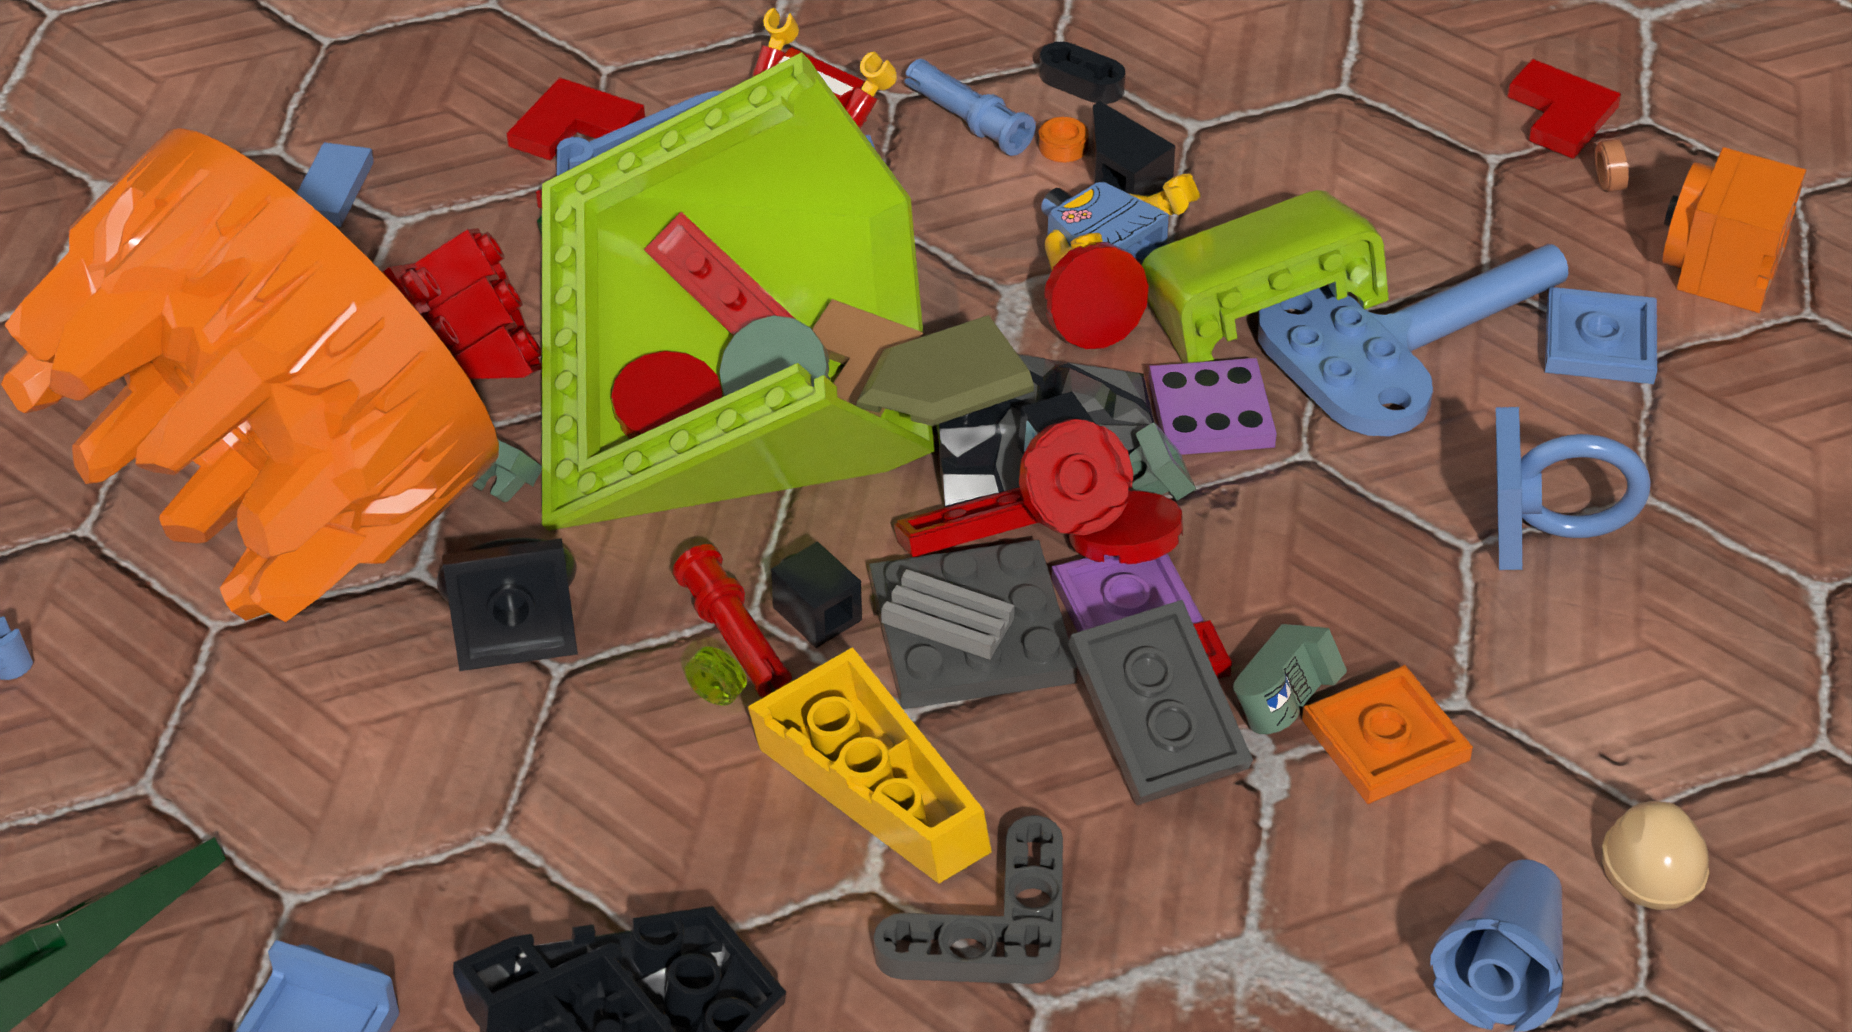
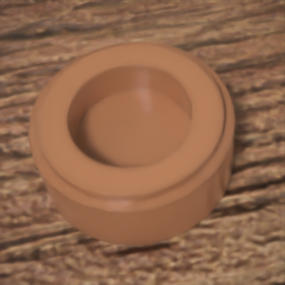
M1613 139L1599 142L1595 149V164L1602 189L1606 192L1626 189L1628 186V165L1621 141Z

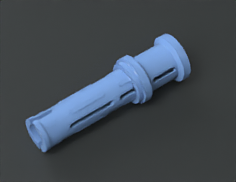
M922 58L915 60L908 67L905 75L911 78L905 79L906 85L963 118V120L967 121L973 134L981 138L988 136L999 143L1001 151L1010 156L1020 154L1029 146L1036 130V122L1029 114L1025 112L1016 113L1006 107L1004 100L995 94L982 95Z

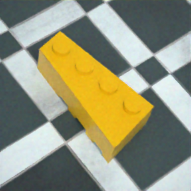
M853 647L748 706L759 749L938 884L992 853L984 809Z

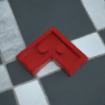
M1532 59L1510 83L1508 98L1544 112L1531 127L1529 141L1574 159L1618 109L1621 93Z
M559 77L507 132L508 147L551 161L557 155V146L562 140L573 137L576 133L595 139L645 118L644 105Z

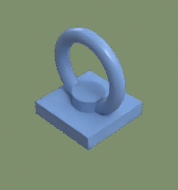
M1496 407L1499 570H1523L1522 518L1538 530L1554 536L1590 538L1620 529L1632 521L1644 508L1650 494V475L1643 460L1632 449L1607 437L1575 434L1548 440L1531 449L1521 458L1519 407ZM1594 458L1617 467L1626 478L1627 489L1618 503L1604 511L1580 516L1560 514L1542 505L1541 471L1549 465L1566 459Z

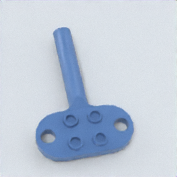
M1546 244L1386 315L1370 313L1366 309L1364 310L1349 295L1337 300L1329 286H1323L1259 310L1257 325L1258 341L1266 354L1333 420L1348 430L1367 436H1393L1408 432L1423 422L1431 407L1433 395L1432 377L1422 362L1411 351L1544 292L1549 287H1555L1565 282L1568 278L1569 268L1567 260L1559 248L1553 244ZM1299 309L1304 311L1305 313L1291 314L1286 312L1285 310ZM1395 403L1403 406L1405 409L1391 410L1383 405Z

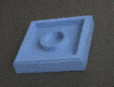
M1549 287L1546 312L1545 373L1654 384L1657 374V298Z

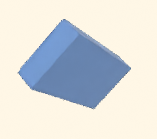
M323 142L297 194L334 226L341 227L374 163L372 148Z

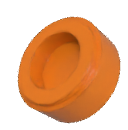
M1071 117L1052 118L1044 122L1039 129V151L1044 157L1055 162L1076 161L1082 158L1088 151V128L1081 121Z

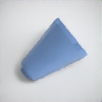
M1516 860L1507 864L1437 940L1430 959V967L1433 966L1436 977L1433 986L1440 1000L1455 1015L1476 1027L1492 1030L1494 1023L1515 1025L1513 1032L1528 1031L1542 1025L1555 1012L1563 991L1562 886L1557 875L1544 864L1533 860Z

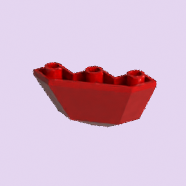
M479 228L465 230L415 263L390 266L383 270L382 273L425 319L469 379L525 378L542 369L539 359L542 353L525 323L520 309L523 306L522 300L510 283L508 275L500 261L505 259L502 249L489 232L482 235Z

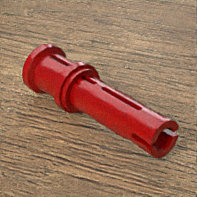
M710 544L694 546L677 559L673 566V576L680 586L689 589L695 599L694 608L698 616L704 621L715 624L754 684L756 692L760 697L764 698L772 693L767 685L768 681H770L776 691L790 683L792 675L783 665L744 606V588L738 580L730 578L722 567L723 558L719 550Z

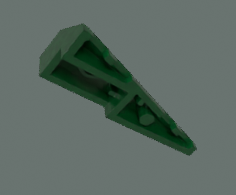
M216 838L206 839L171 860L140 872L139 877L111 892H101L0 945V1032L12 1030L223 863L226 858Z

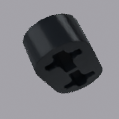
M1069 42L1049 43L1040 51L1039 77L1045 84L1092 103L1101 101L1104 104H1111L1120 100L1124 95L1125 68L1120 62Z

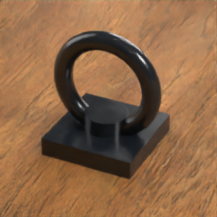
M527 537L505 538L481 543L459 553L442 555L443 566L437 576V588L441 596L449 603L459 671L578 654L569 586L576 576L577 564L572 553L563 547L562 538L552 540Z

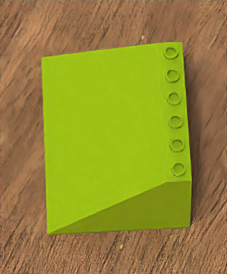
M802 52L542 183V526L550 531L884 473L934 452L932 426L911 421L910 414L885 409L881 417L838 398L837 386L834 384V381L845 365L829 359L830 363L828 362V376L830 380L822 375L814 379V387L811 384V374L799 363H796L725 396L723 393L722 398L632 439H629L622 432L621 425L613 414L611 394L615 379L627 364L646 354L671 351L687 353L704 361L717 374L722 389L719 373L724 350L734 336L644 251L680 212L688 217L796 320L813 329L831 300L834 299L923 332L911 197L810 60Z

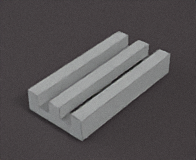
M906 569L901 577L902 585L895 586L891 593L892 601H886L881 609V619L884 624L991 660L1014 620L1015 605ZM906 606L937 616V618L906 608ZM959 624H962V625L971 627V628H973V629H976V630H979V631L988 633L989 635H986V634H983V633H980V632H977V631H974V630H971V629H968V628L959 626Z

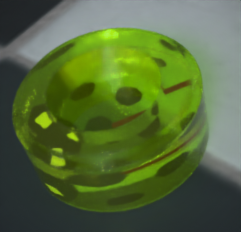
M708 646L700 648L685 666L686 679L691 688L701 698L712 704H732L747 684L745 672L739 663L729 654L718 648Z

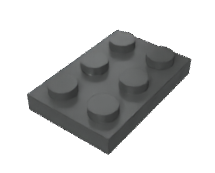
M1183 600L1071 634L1068 645L1136 806L1249 769L1253 758Z

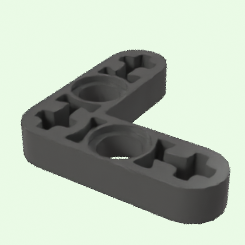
M1037 815L1025 816L1016 820L1009 827L1006 836L1004 916L900 913L883 919L876 927L874 933L875 963L881 972L891 978L901 980L1035 984L1052 978L1058 971L1061 962L1063 836L1061 829L1052 820ZM1030 842L1041 843L1040 867L1028 866V843ZM1026 889H1039L1047 893L1051 900L1041 907L1031 908L1019 903L1016 896ZM969 938L982 943L985 950L975 958L966 959L953 954L950 947L960 939ZM931 940H938V955H930ZM897 941H910L908 952H896ZM997 942H1004V957H996ZM1026 945H1038L1039 956H1026Z

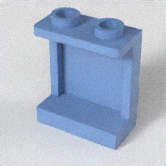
M275 940L268 951L272 965V974L236 1032H389L399 1016L392 979L373 965L367 963L354 965L329 957L321 950L310 945L294 946Z

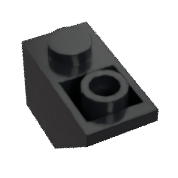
M1098 101L1095 103L1092 111L1091 132L1094 184L1106 182L1126 193L1147 197L1163 191V185L1173 178L1176 145L1103 102Z

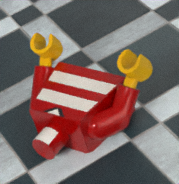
M772 8L765 14L763 20L764 27L771 37L768 46L762 45L752 77L801 53V51L793 47L786 52H782L783 45L793 42L799 32L797 22L791 13L787 17L786 24L779 29H776L780 22V15L777 10ZM874 51L866 54L860 63V70L867 79L866 81L802 52L810 60L860 129L867 121V117L878 100L874 96L877 90H886L892 87L897 79L896 70L889 60H886L882 65L883 60Z

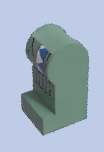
M1281 624L1236 678L1233 690L1243 707L1252 731L1258 734H1272L1289 727L1296 721L1300 714L1299 707L1307 702L1320 685L1335 686L1347 672V669L1329 628Z

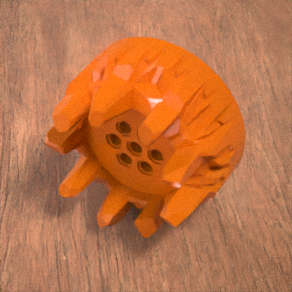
M183 128L168 130L69 227V252L18 305L5 323V327L11 336L27 351L4 375L1 382L2 387L17 410L23 413L43 410L58 403L64 397L73 400H83L124 376L127 385L72 445L74 467L86 484L103 482L121 470L134 458H136L135 464L137 467L169 475L177 474L192 461L200 466L159 515V520L166 537L176 542L200 544L208 542L237 517V526L247 548L219 588L231 612L245 621L270 613L280 620L287 622L319 599L357 564H385L494 465L499 457L498 438L484 403L448 348L398 288L338 228L296 192L245 155L219 140L197 131Z

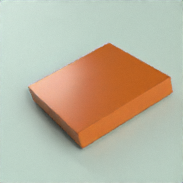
M1406 665L1311 703L1303 708L1302 721L1367 804L1471 760L1473 746Z

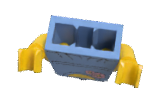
M1191 174L1178 175L1163 185V191L1149 197L1126 193L1106 182H1097L1074 197L1061 188L1052 189L1045 196L1041 206L1042 213L1048 217V236L1045 239L1044 245L1051 270L1070 250L1079 246L1085 248L1089 245H1097L1094 242H1108L1131 253L1142 265L1144 259L1153 250L1167 245L1169 216L1184 213L1188 209L1189 202L1197 201L1201 197Z

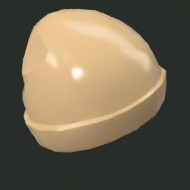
M1660 801L1639 803L1631 807L1620 817L1605 835L1602 846V864L1606 877L1620 894L1633 903L1654 910L1676 909L1693 901L1705 889L1709 876L1707 846L1695 823L1680 807L1670 802Z

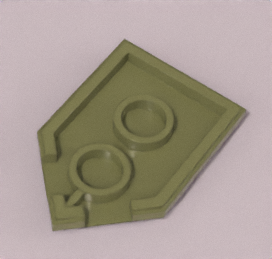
M987 315L884 349L857 400V407L880 413L882 408L910 414L911 421L934 426L1034 392V383L1027 366L991 317Z

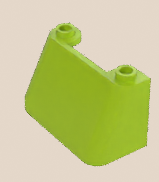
M1322 190L1304 193L1153 250L1142 263L1149 285L1147 301L1183 363L1214 361L1212 350L1222 337H1225L1227 342L1237 339L1235 319L1325 285H1329L1337 300L1347 297V292L1353 293L1364 310L1389 301L1384 243L1380 234L1370 221L1327 191Z

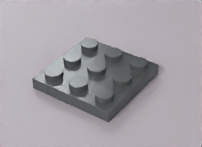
M1039 540L869 564L871 588L902 709L1077 683V665L1068 645L1069 638ZM906 569L1015 605L1014 620L991 660L882 623L881 609L886 601H892L891 593L896 585H902L901 577ZM906 606V608L937 618V616ZM959 624V626H962V627H965V628H968V629H971V630H974V631H977V632H980V633L989 635L988 633H985V632H982V631L973 629V628H971V627H968V626Z

